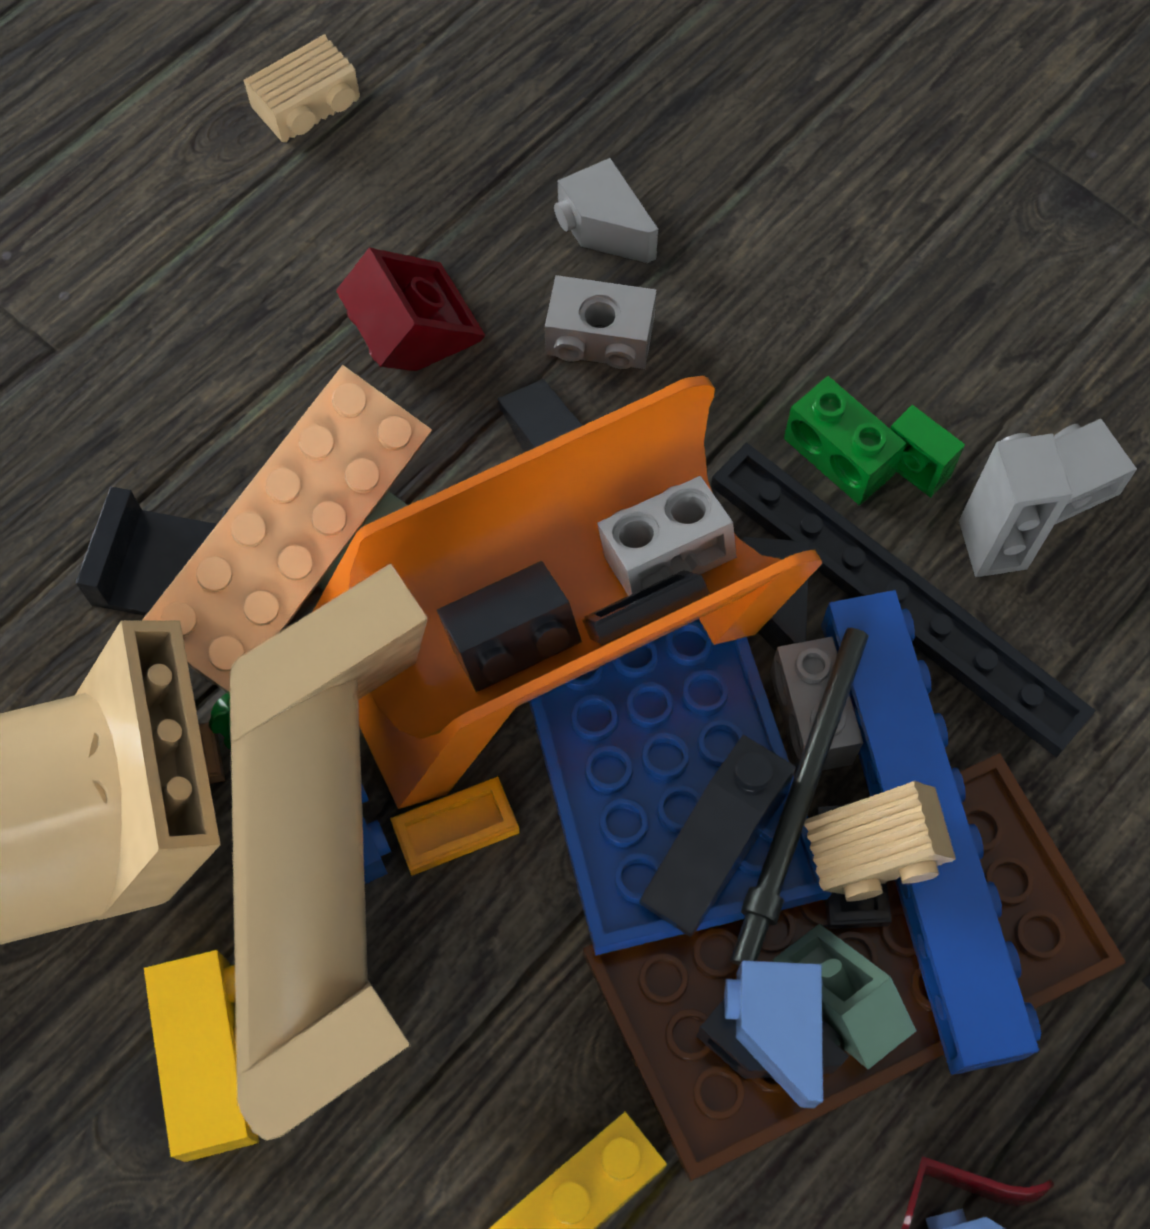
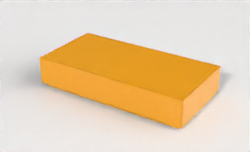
M498 776L390 818L412 876L520 833L519 826Z

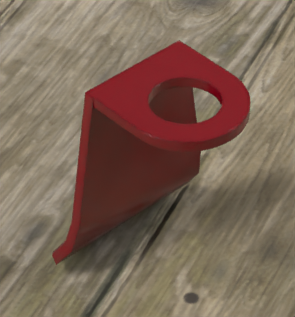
M922 1156L901 1229H909L924 1174L991 1201L1012 1206L1037 1202L1055 1184L1050 1179L1043 1184L1028 1188L1010 1186Z

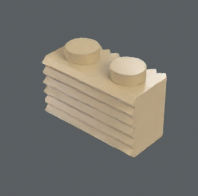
M325 34L244 79L251 107L282 142L286 143L289 137L295 138L296 135L307 133L321 119L326 120L329 114L334 115L335 112L346 110L353 101L357 102L360 97L356 72L352 63L350 64L347 58H344L343 54L338 51L336 46H333L331 40H328Z
M917 781L806 819L804 822V826L808 830L807 837L811 842L810 849L814 854L813 861L817 866L816 873L820 878V887L823 891L845 894L846 901H860L878 896L883 893L882 883L897 880L899 877L903 884L918 883L935 878L939 875L937 866L953 862L956 859L936 788Z

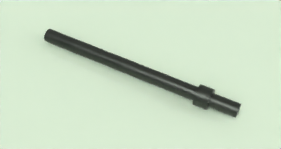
M847 628L757 885L756 887H749L741 908V913L745 915V919L730 959L732 963L740 966L742 961H757L769 925H776L784 903V899L779 895L869 637L862 630Z

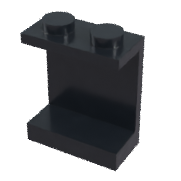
M110 486L78 574L76 585L91 606L146 616L217 524L142 510L131 490ZM225 507L222 518L230 508Z

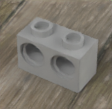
M701 476L681 485L672 486L655 497L631 508L619 510L611 517L597 523L604 557L628 596L682 570L701 575L737 558L733 521Z
M833 636L777 647L771 666L770 675L796 771L838 654ZM848 695L823 770L852 765L863 744L850 695Z

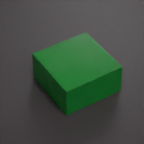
M911 405L890 427L893 432L907 443L896 472L931 498L951 478L965 444L914 405Z

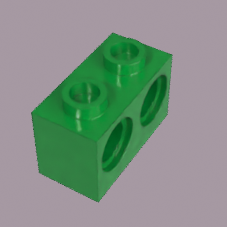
M829 376L825 377L791 406L784 435L786 442L859 506L895 475L907 444Z

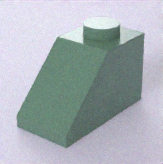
M818 924L773 959V962L821 964L822 1020L842 1038L840 1046L867 1069H870L916 1032V1028L891 976L821 924Z

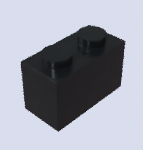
M543 561L537 562L437 609L450 645L475 692L582 642L570 603Z

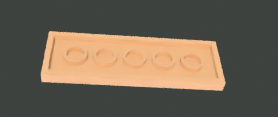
M342 365L142 621H180L188 666L230 695V671L234 662L284 630L429 438L432 429Z

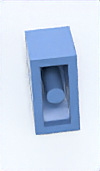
M742 961L736 973V979H726L725 1019H736V1038L801 1108H815L823 1102L821 964Z

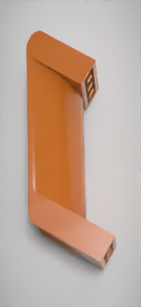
M687 377L674 382L653 394L423 500L416 501L377 519L357 531L313 611L387 565L392 564L428 618L416 663L358 700L359 727L398 809L446 796L516 707L697 619L700 620L714 645L756 635L821 566L822 560L816 550L796 553L785 559L764 556L739 539L734 533L737 558L701 574L710 595L603 646L590 639L582 621L585 619V616L628 596L604 557L597 523L611 517L619 510L631 508L663 493L672 486L681 485L698 476L702 477L712 491L707 476L704 439L709 408L714 398L715 388L708 377ZM543 561L570 603L582 642L475 692L450 645L437 609L537 562Z

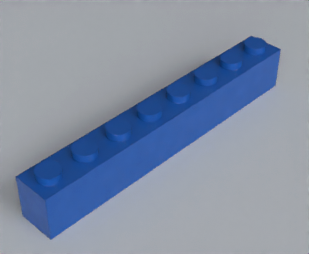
M896 590L829 602L821 627L825 638L833 636L837 653L847 628L862 630L869 636L849 695L863 740L858 755L870 797L913 781L935 787L956 859L953 862L937 866L939 875L935 878L912 884H903L900 877L895 880L950 1074L955 1075L1024 1060L1039 1051L1036 1042L1041 1038L1039 1019L1032 1004L1029 1002L1024 1003L1017 981V978L1021 976L1020 959L1014 944L1011 941L1005 942L998 920L1002 916L1000 895L992 881L986 882L980 862L984 855L982 838L977 826L973 823L968 824L962 805L966 798L964 781L958 768H951L945 747L948 745V731L943 716L940 713H934L928 696L931 692V677L925 661H917L912 645L915 639V627L911 613L907 608L901 609Z

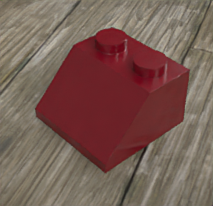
M369 247L336 290L347 309L349 319L357 326L368 345L370 356L380 367L418 371L479 343L486 336L441 262Z

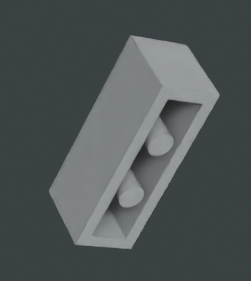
M1018 433L996 442L959 519L975 577L1027 570L1072 497L1073 493L1053 433L1038 436Z

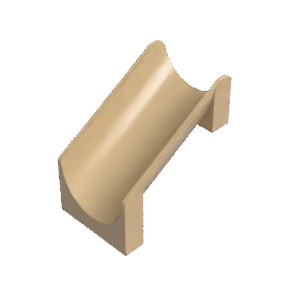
M392 564L387 565L244 654L234 662L230 671L237 1102L240 1112L253 1132L264 1140L281 1137L410 1046L395 1020L368 981L358 700L416 663L428 620Z
M120 621L75 696L0 713V945L163 904L174 896L220 846L180 621Z

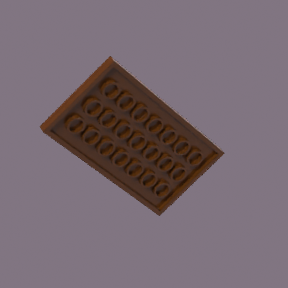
M999 753L960 771L966 791L965 801L962 802L968 824L973 823L977 826L983 842L984 855L980 862L986 882L992 881L1000 895L1002 904V916L998 918L1005 942L1011 941L1014 944L1020 959L1021 976L1017 978L1024 1003L1029 1002L1034 1009H1037L1125 964L1126 961L1002 755ZM895 880L887 882L892 919L889 926L828 929L825 900L781 910L776 925H769L757 961L773 962L776 956L818 924H821L891 976L916 1028L915 1033L870 1069L864 1067L839 1045L849 1057L832 1074H823V1102L815 1108H801L773 1077L744 1079L696 1036L700 1026L725 998L726 979H736L739 966L732 963L730 959L744 919L695 931L692 937L682 934L596 956L593 944L583 948V955L689 1182L945 1055Z

